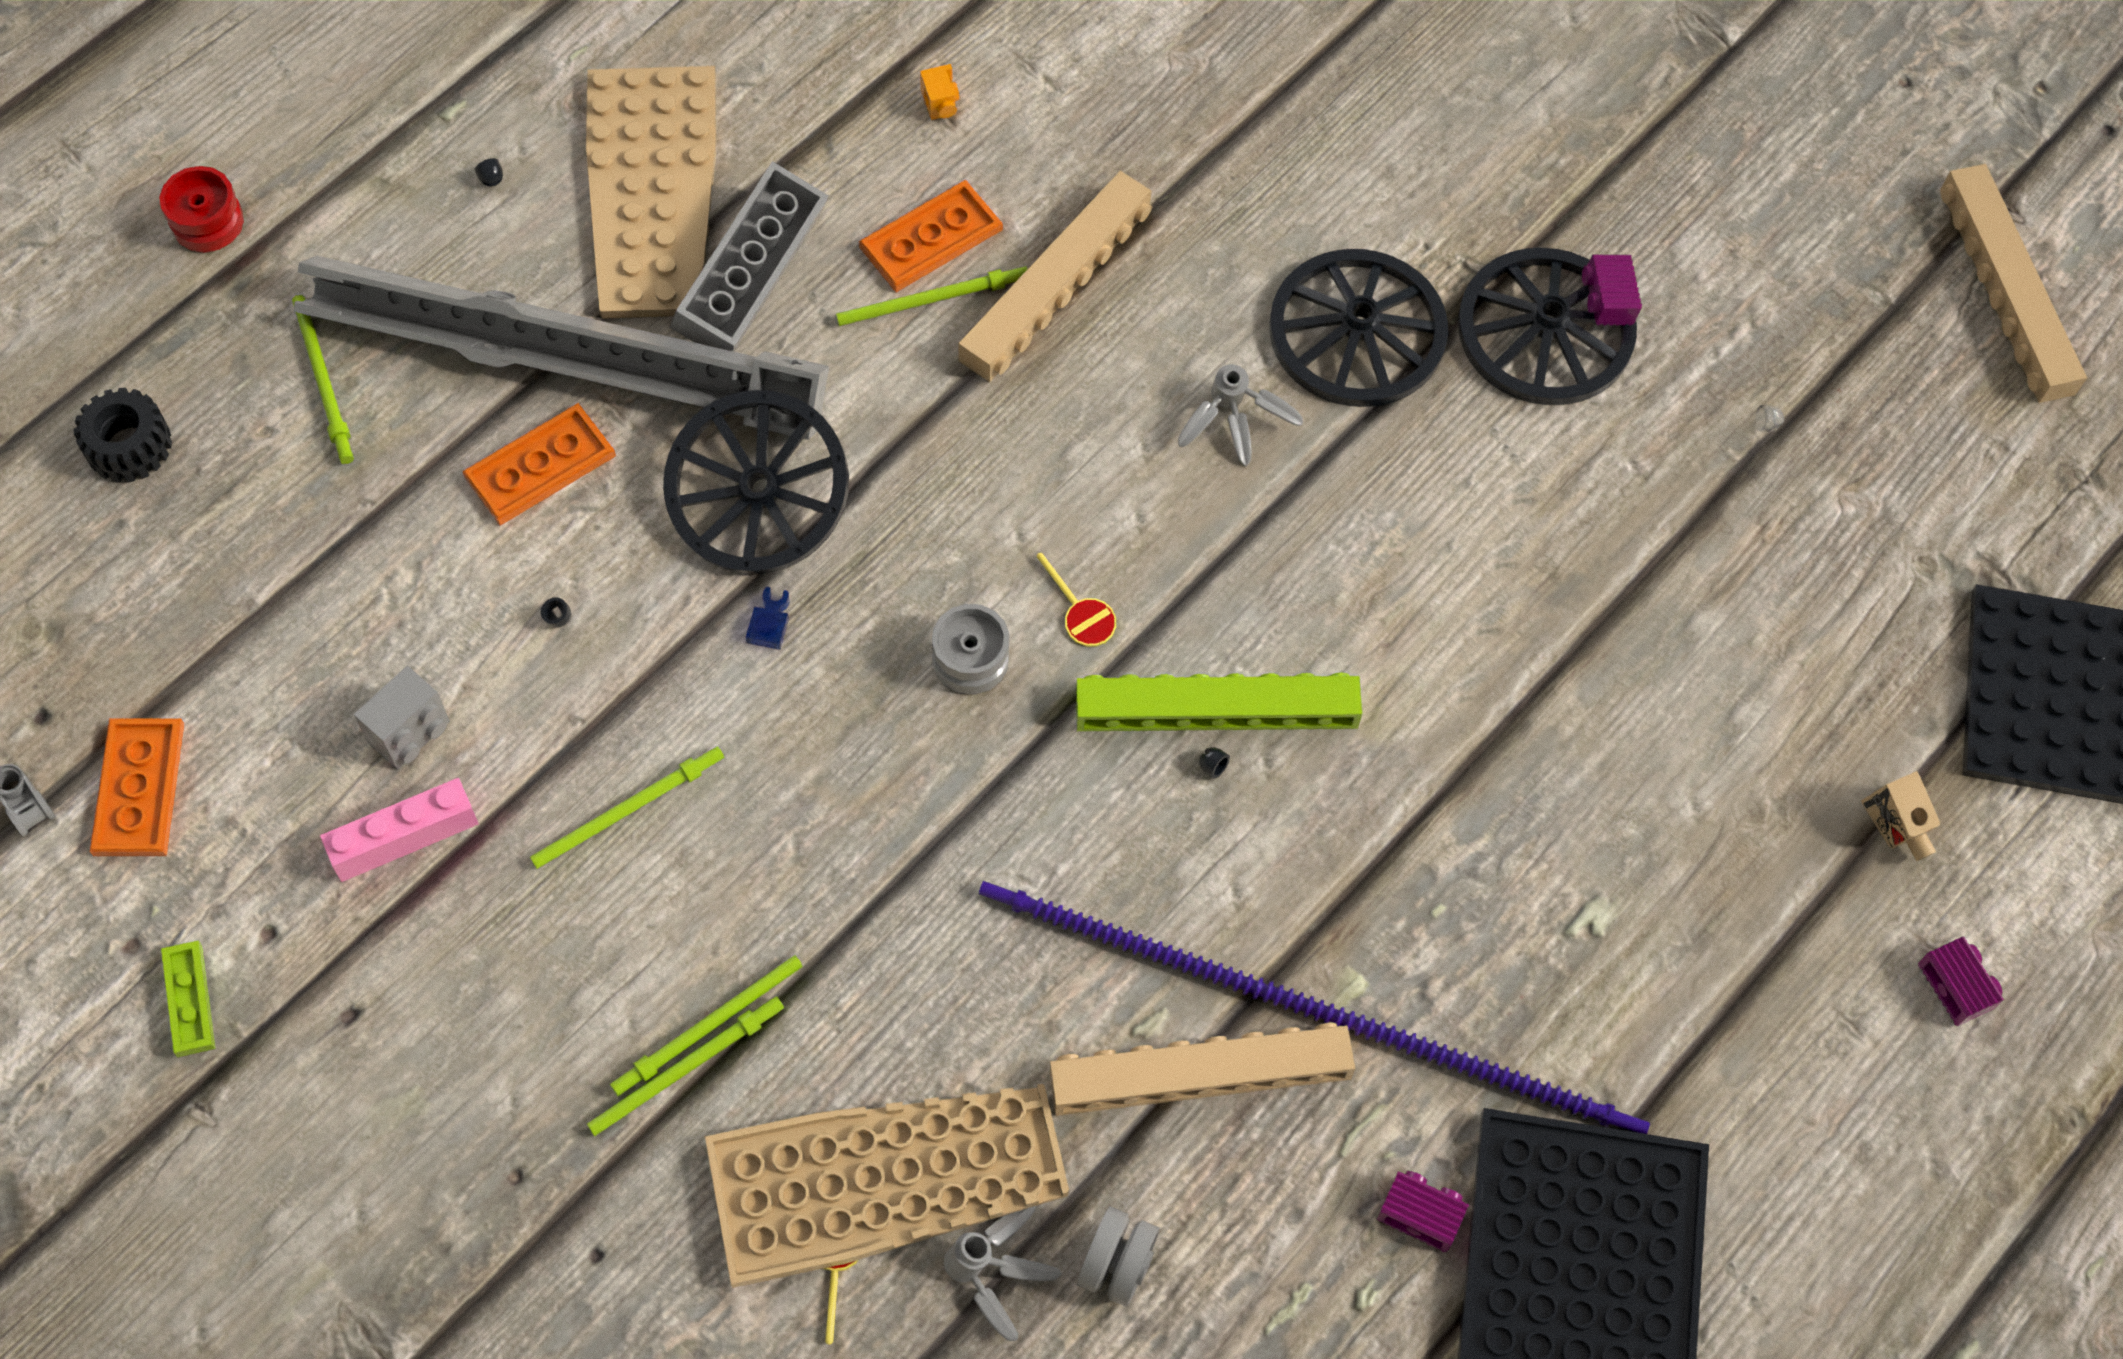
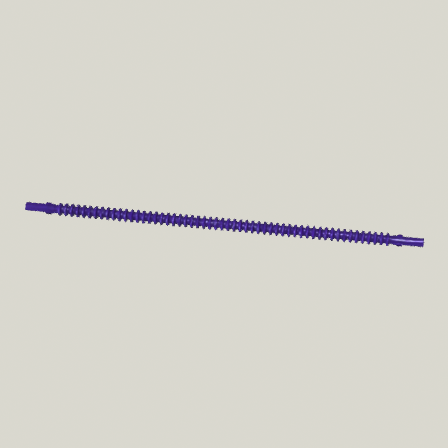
M983 881L980 886L979 895L1012 906V911L1032 913L1034 919L1041 916L1043 917V922L1052 920L1053 926L1060 923L1064 930L1067 927L1073 928V933H1077L1078 930L1082 931L1083 937L1091 934L1094 941L1097 938H1101L1103 944L1110 941L1113 948L1121 945L1123 951L1131 949L1133 955H1136L1137 952L1142 953L1143 959L1151 956L1153 962L1159 959L1162 961L1163 966L1170 963L1174 970L1177 967L1183 968V973H1186L1188 970L1192 971L1193 977L1201 974L1204 981L1207 978L1213 979V984H1217L1218 981L1222 982L1223 988L1231 985L1234 992L1241 989L1243 990V995H1247L1248 992L1252 993L1254 999L1261 996L1264 1003L1272 1000L1274 1006L1282 1004L1284 1010L1291 1007L1294 1009L1293 1012L1295 1014L1298 1011L1304 1012V1017L1313 1015L1314 1021H1318L1321 1018L1324 1020V1023H1336L1337 1027L1348 1026V1031L1350 1029L1354 1030L1355 1036L1363 1033L1366 1040L1373 1037L1377 1044L1380 1041H1384L1386 1047L1393 1044L1396 1046V1051L1404 1048L1407 1055L1415 1052L1417 1058L1421 1056L1427 1057V1062L1434 1059L1437 1061L1438 1066L1442 1063L1447 1064L1448 1070L1456 1067L1458 1073L1467 1071L1468 1077H1472L1475 1074L1478 1076L1479 1081L1486 1078L1490 1085L1493 1082H1497L1501 1089L1504 1086H1508L1510 1092H1513L1515 1089L1519 1090L1520 1096L1528 1093L1531 1100L1538 1097L1542 1104L1545 1101L1551 1102V1107H1555L1557 1104L1561 1106L1562 1111H1565L1567 1108L1571 1109L1572 1115L1580 1112L1583 1119L1590 1116L1598 1120L1600 1125L1605 1127L1612 1124L1631 1132L1647 1134L1650 1122L1616 1111L1615 1105L1592 1102V1097H1588L1587 1100L1583 1099L1581 1093L1574 1096L1570 1089L1566 1092L1561 1091L1560 1085L1552 1088L1550 1082L1541 1084L1540 1078H1536L1533 1081L1530 1079L1529 1074L1522 1077L1518 1070L1511 1073L1507 1066L1504 1069H1500L1498 1063H1495L1493 1066L1489 1065L1488 1059L1480 1062L1477 1055L1469 1058L1466 1051L1463 1054L1457 1053V1048H1453L1452 1051L1448 1050L1446 1044L1439 1047L1436 1040L1428 1043L1426 1042V1037L1417 1039L1416 1033H1412L1409 1036L1406 1034L1405 1029L1398 1032L1394 1025L1391 1028L1385 1027V1022H1381L1380 1025L1376 1024L1375 1018L1367 1021L1364 1014L1357 1017L1353 1010L1350 1013H1346L1344 1007L1337 1010L1334 1008V1003L1326 1006L1323 999L1320 1002H1315L1314 996H1310L1307 999L1304 997L1303 992L1296 995L1292 988L1289 991H1285L1283 985H1280L1278 988L1274 987L1273 981L1265 984L1262 977L1259 980L1253 979V974H1249L1248 977L1244 976L1243 970L1235 973L1232 966L1224 969L1223 963H1219L1217 966L1213 964L1212 959H1209L1208 962L1203 961L1202 955L1194 958L1192 952L1186 955L1183 953L1182 948L1175 951L1171 944L1168 947H1164L1162 941H1159L1157 944L1153 943L1152 937L1144 940L1142 934L1134 936L1132 930L1125 933L1122 926L1114 929L1112 923L1106 926L1103 924L1102 919L1095 922L1091 915L1088 918H1084L1082 912L1076 915L1073 913L1072 908L1065 911L1063 910V905H1059L1058 908L1054 907L1052 901L1045 904L1042 897L1035 900L1028 896L1025 891L1018 890L1016 893Z

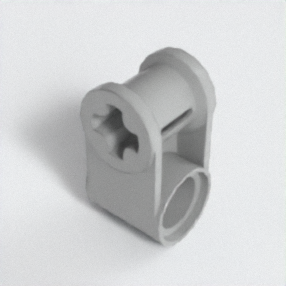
M13 764L0 766V801L5 807L6 814L23 837L28 834V829L44 819L49 818L52 820L56 817L44 797L36 790L32 782L18 766ZM19 781L14 789L6 790L11 782Z

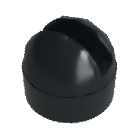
M496 158L486 159L480 162L474 169L478 179L486 186H497L502 181L503 169Z
M553 597L544 602L541 607V617L548 625L560 628L570 622L572 616L571 609L563 599ZM556 607L559 608L562 614L560 618L553 611Z
M1210 747L1205 749L1206 754L1200 755L1199 765L1207 775L1216 779L1227 768L1230 762V755L1219 748Z

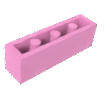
M458 777L324 833L320 837L332 867L341 882H344L479 825Z

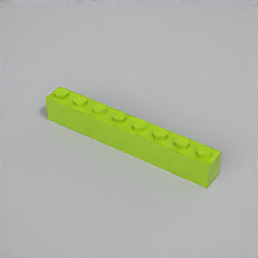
M1342 672L1334 673L1330 676H1315L1311 673L1279 676L1275 673H1266L1259 677H1245L1238 673L1228 674L1225 677H1209L1206 674L1174 677L1170 674H1160L1152 678H1139L1133 674L1122 675L1119 678L1088 675L1084 678H1077L1076 682L1077 732L1358 729L1362 718L1360 676H1350Z

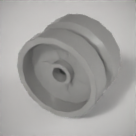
M978 604L956 606L940 616L933 628L932 660L937 677L947 688L961 694H979L991 690L1002 681L1008 670L1010 634L1005 621L994 610Z
M1109 1206L1087 1253L1077 1286L1096 1293L1102 1289L1109 1273H1111L1113 1278L1108 1289L1109 1300L1128 1307L1138 1285L1141 1286L1154 1255L1152 1250L1160 1227L1141 1220L1134 1226L1129 1239L1126 1240L1124 1236L1129 1224V1215Z

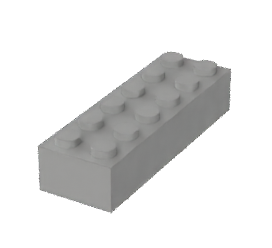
M772 161L677 308L670 328L695 343L734 352L820 216L829 195Z

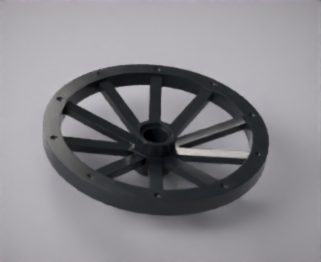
M1536 247L1504 254L1492 260L1477 272L1467 286L1462 298L1458 314V333L1468 360L1475 370L1491 385L1514 398L1542 405H1566L1590 399L1608 389L1618 380L1626 369L1635 348L1637 322L1635 321L1631 326L1620 324L1621 344L1619 352L1578 326L1574 322L1596 323L1594 313L1583 310H1570V308L1588 297L1589 288L1588 286H1583L1566 298L1560 296L1561 269L1582 276L1583 267L1588 265L1589 259L1561 249ZM1527 266H1551L1548 294L1543 296L1520 268ZM1508 272L1532 302L1484 288L1494 279ZM1477 299L1527 313L1475 326L1473 324V310ZM1531 325L1495 362L1487 356L1477 339L1479 336ZM1567 333L1612 363L1603 372L1588 380ZM1538 336L1541 338L1533 384L1519 380L1502 370ZM1556 338L1577 383L1576 385L1564 387L1544 386L1552 339Z
M1341 249L1323 253L1307 260L1286 277L1280 285L1272 304L1269 332L1273 350L1281 366L1305 390L1333 403L1354 407H1373L1393 403L1411 395L1433 376L1442 360L1447 344L1448 321L1439 294L1432 284L1411 265L1396 257L1378 251ZM1363 267L1371 269L1363 295H1355L1340 268ZM1328 271L1346 303L1305 287L1303 284L1314 276ZM1381 272L1399 279L1408 286V288L1378 302L1373 299ZM1293 294L1338 312L1284 320L1285 309ZM1418 296L1425 305L1431 321L1382 312ZM1339 325L1299 358L1292 351L1285 332ZM1384 326L1433 333L1432 347L1426 359L1424 360ZM1374 334L1412 364L1416 370L1404 379L1390 384ZM1345 335L1349 337L1335 384L1317 376L1306 367ZM1359 341H1364L1379 385L1377 388L1345 387Z
M749 390L727 395L696 413L676 437L667 457L663 477L664 500L667 512L673 526L684 542L699 556L715 566L745 574H764L779 571L799 563L814 553L829 538L840 521L849 490V469L845 451L838 436L826 419L813 407L800 399L785 393L768 390ZM758 407L756 465L752 464L723 416L738 410ZM770 408L781 409L802 418L800 424L767 467ZM715 423L742 466L744 470L742 473L690 450L700 434L711 424ZM811 427H813L824 440L830 457L778 474ZM686 460L739 483V485L680 495V479L684 461ZM833 468V486L829 503L780 488V486ZM758 480H767V485L763 491L753 492V485ZM741 497L700 537L691 527L683 510L685 506ZM780 499L822 513L823 516L814 529L799 542L775 501ZM752 505L743 557L730 555L710 546L734 520ZM766 506L790 548L769 556L755 557L763 507Z

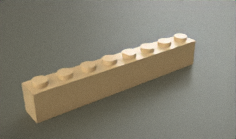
M1982 164L1950 171L1940 189L1942 201L1947 204L1953 216L1954 227L1959 230L1965 242L1966 253L1972 257L1977 268L1978 279L1981 283H1984L1989 294L1990 305L1997 311L2002 322L2003 333L2009 337L2014 348L2015 359L2021 364L2027 376L2029 389L2034 392L2039 403L2075 396L2086 381L2087 376L1987 165Z
M1120 170L958 343L959 362L989 382L998 373L1000 375L1003 374L1018 351L1023 352L1031 343L1032 336L1039 329L1044 330L1048 326L1054 312L1059 307L1064 308L1069 303L1073 292L1078 286H1084L1091 278L1093 270L1099 264L1103 265L1108 261L1113 248L1119 242L1122 244L1128 239L1132 228L1137 222H1143L1148 217L1152 209L1150 205L1151 190Z
M1324 1023L1316 1026L1315 1030L1300 1031V1028L1290 1027L1280 1030L1278 1034L1266 1036L1262 1032H1250L1242 1035L1241 1039L1227 1040L1224 1036L1208 1038L1204 1041L1205 1043L1190 1045L1189 1041H1176L1168 1044L1167 1048L1153 1049L1150 1045H1141L1132 1048L1131 1052L1116 1054L1115 1050H1101L1094 1053L1092 1057L1079 1058L1076 1054L1062 1055L1056 1059L1057 1061L1050 1062V1080L1055 1116L1351 1080L1356 1068L1348 1026L1337 1027L1336 1023Z

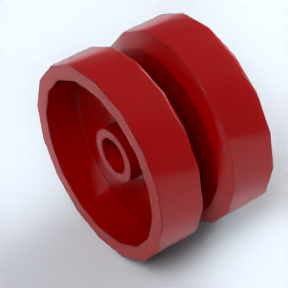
M189 167L173 174L163 185L159 195L160 207L168 221L172 234L180 245L191 251L211 252L231 244L240 234L244 224L243 210L236 198L231 182L222 172L212 167Z

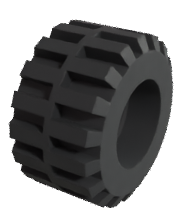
M118 388V392H112L109 389L104 391L105 395L101 397L97 395L92 397V403L90 405L84 404L80 409L83 415L76 416L75 424L77 427L73 429L74 436L77 439L76 443L94 472L97 471L105 479L111 477L113 482H121L122 478H125L127 482H134L137 476L141 475L142 479L150 476L148 474L150 470L157 471L161 467L160 460L166 461L169 456L166 449L172 447L170 439L172 435L157 404L153 402L152 398L147 394L143 396L141 391L136 389L129 393L127 388ZM127 428H137L135 433L128 439L120 442H109L119 431Z

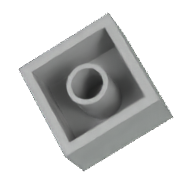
M408 665L354 713L368 744L397 770L404 763L412 762L418 756L420 749L431 739L438 738L450 722L438 692Z

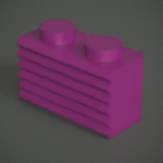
M1592 254L1588 265L1583 267L1582 283L1589 288L1587 299L1588 311L1594 313L1595 322L1598 326L1601 324L1604 326L1607 324L1610 326L1614 324L1617 326L1620 324L1631 326L1635 323L1642 309L1641 298H1639L1640 293L1638 292L1639 287H1637L1638 282H1636L1633 260H1631L1632 255Z
M1964 936L1928 952L1918 962V967L1922 969L1926 980L1934 988V993L1938 995V999L1942 1001V1006L1946 1007V1012L1950 1014V1018L1954 1020V1025L1957 1027L1994 1010L2004 1001L1999 981L1994 976L1988 975L1981 964L1982 956L1975 945L1969 944Z
M1398 1171L1377 1220L1447 1253L1469 1204L1463 1202V1197L1452 1189L1443 1187L1441 1190L1427 1185V1179L1416 1172L1406 1171L1404 1174Z

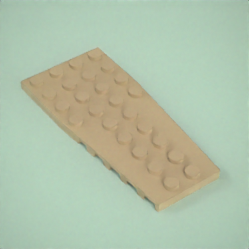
M715 66L587 70L586 155L601 318L674 316L677 308L703 270L704 265H706V241L709 234L708 221L709 211H711V190L714 182L716 161Z
M1037 1084V1088L1022 1090L1006 1088L1000 1089L999 1093L976 1095V1092L963 1094V1097L944 1100H939V1097L924 1099V1102L905 1105L902 1102L885 1104L886 1107L874 1109L858 1107L819 1112L705 1136L732 1288L850 1263L1067 1197L1069 1187L1045 1086Z

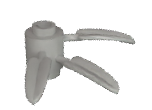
M1233 364L1225 365L1218 370L1212 386L1211 394L1214 400L1211 404L1208 401H1204L1198 407L1181 431L1178 445L1179 447L1187 446L1209 425L1219 412L1218 408H1216L1217 405L1223 408H1231L1232 414L1228 416V422L1233 443L1240 463L1247 466L1251 461L1252 451L1249 426L1246 415L1239 413L1237 408L1245 394L1254 398L1257 406L1293 425H1303V419L1296 409L1275 394L1265 389L1257 393L1247 388L1249 377L1243 368Z
M1036 1206L1002 1216L984 1231L985 1236L976 1232H968L961 1235L944 1257V1268L947 1274L958 1282H973L978 1290L974 1300L994 1329L1009 1341H1016L1018 1339V1332L993 1290L985 1288L978 1275L987 1264L1000 1267L1001 1275L1021 1280L1052 1281L1060 1277L1061 1271L1047 1264L1009 1255H1003L1001 1259L991 1257L992 1250L990 1244L992 1243L995 1247H998L1007 1241L1027 1222L1034 1213Z

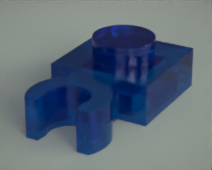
M766 587L762 594L764 608L754 606L746 633V643L781 650L789 622L788 613L783 612L790 603L789 592L784 590L782 598L778 601H773L770 599L772 595L771 587Z

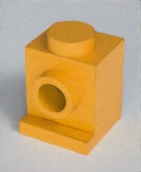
M951 64L921 70V93L930 119L949 118L955 115L957 112L955 101H959L960 96L957 84L953 82Z

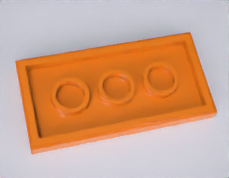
M964 180L859 241V248L892 289L898 292L1003 230V223L967 180Z
M577 403L465 469L462 473L466 481L501 526L616 457V453L580 404Z
M109 718L90 845V853L93 856H167L185 724L181 718Z

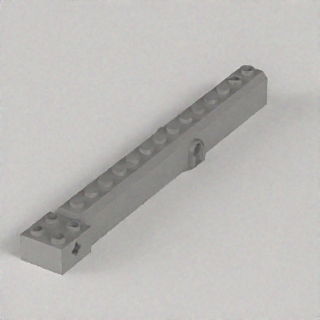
M314 256L299 262L298 273L316 277L313 278L315 290L312 298L303 302H295L294 312L452 348L469 361L498 368L517 363L706 407L722 397L737 392L749 390L776 391L796 397L813 407L820 414L822 413L829 366L766 351L755 357L517 302L516 296L508 292L491 290L477 293L321 256ZM758 407L732 412V414L745 416L743 425L757 428ZM770 408L769 431L791 436L802 421V418L781 409ZM811 427L803 439L809 440L817 431Z

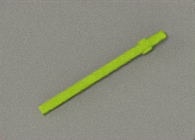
M1027 266L1004 272L1001 269L990 271L984 277L836 313L838 325L843 326L986 289H991V291L1004 289L1006 284L1016 282L1028 269Z
M294 296L292 298L293 306L296 301H305V296ZM295 312L329 422L327 431L330 441L336 446L340 462L342 464H349L354 460L348 441L351 435L347 423L342 421L311 316Z
M716 746L694 760L692 758L687 759L679 764V769L530 856L531 861L536 869L542 867L685 781L691 783L701 777V772L724 759V754Z
M794 955L651 1056L647 1057L644 1055L633 1063L634 1067L610 1083L614 1093L620 1096L641 1080L644 1082L648 1081L658 1074L657 1069L801 969L803 965L798 957Z
M775 996L755 1011L751 1012L748 1010L737 1018V1023L588 1122L587 1126L594 1136L598 1135L744 1035L751 1036L760 1030L762 1023L784 1009L782 1002Z

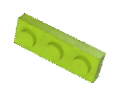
M197 940L161 948L174 1054L177 1057L216 1049L202 944Z

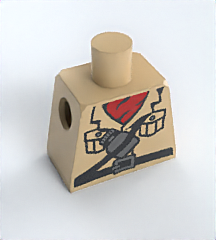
M1917 771L1883 786L1861 800L1864 808L1890 848L1894 849L1907 843L1916 862L1936 853L1927 833L1940 826V821Z

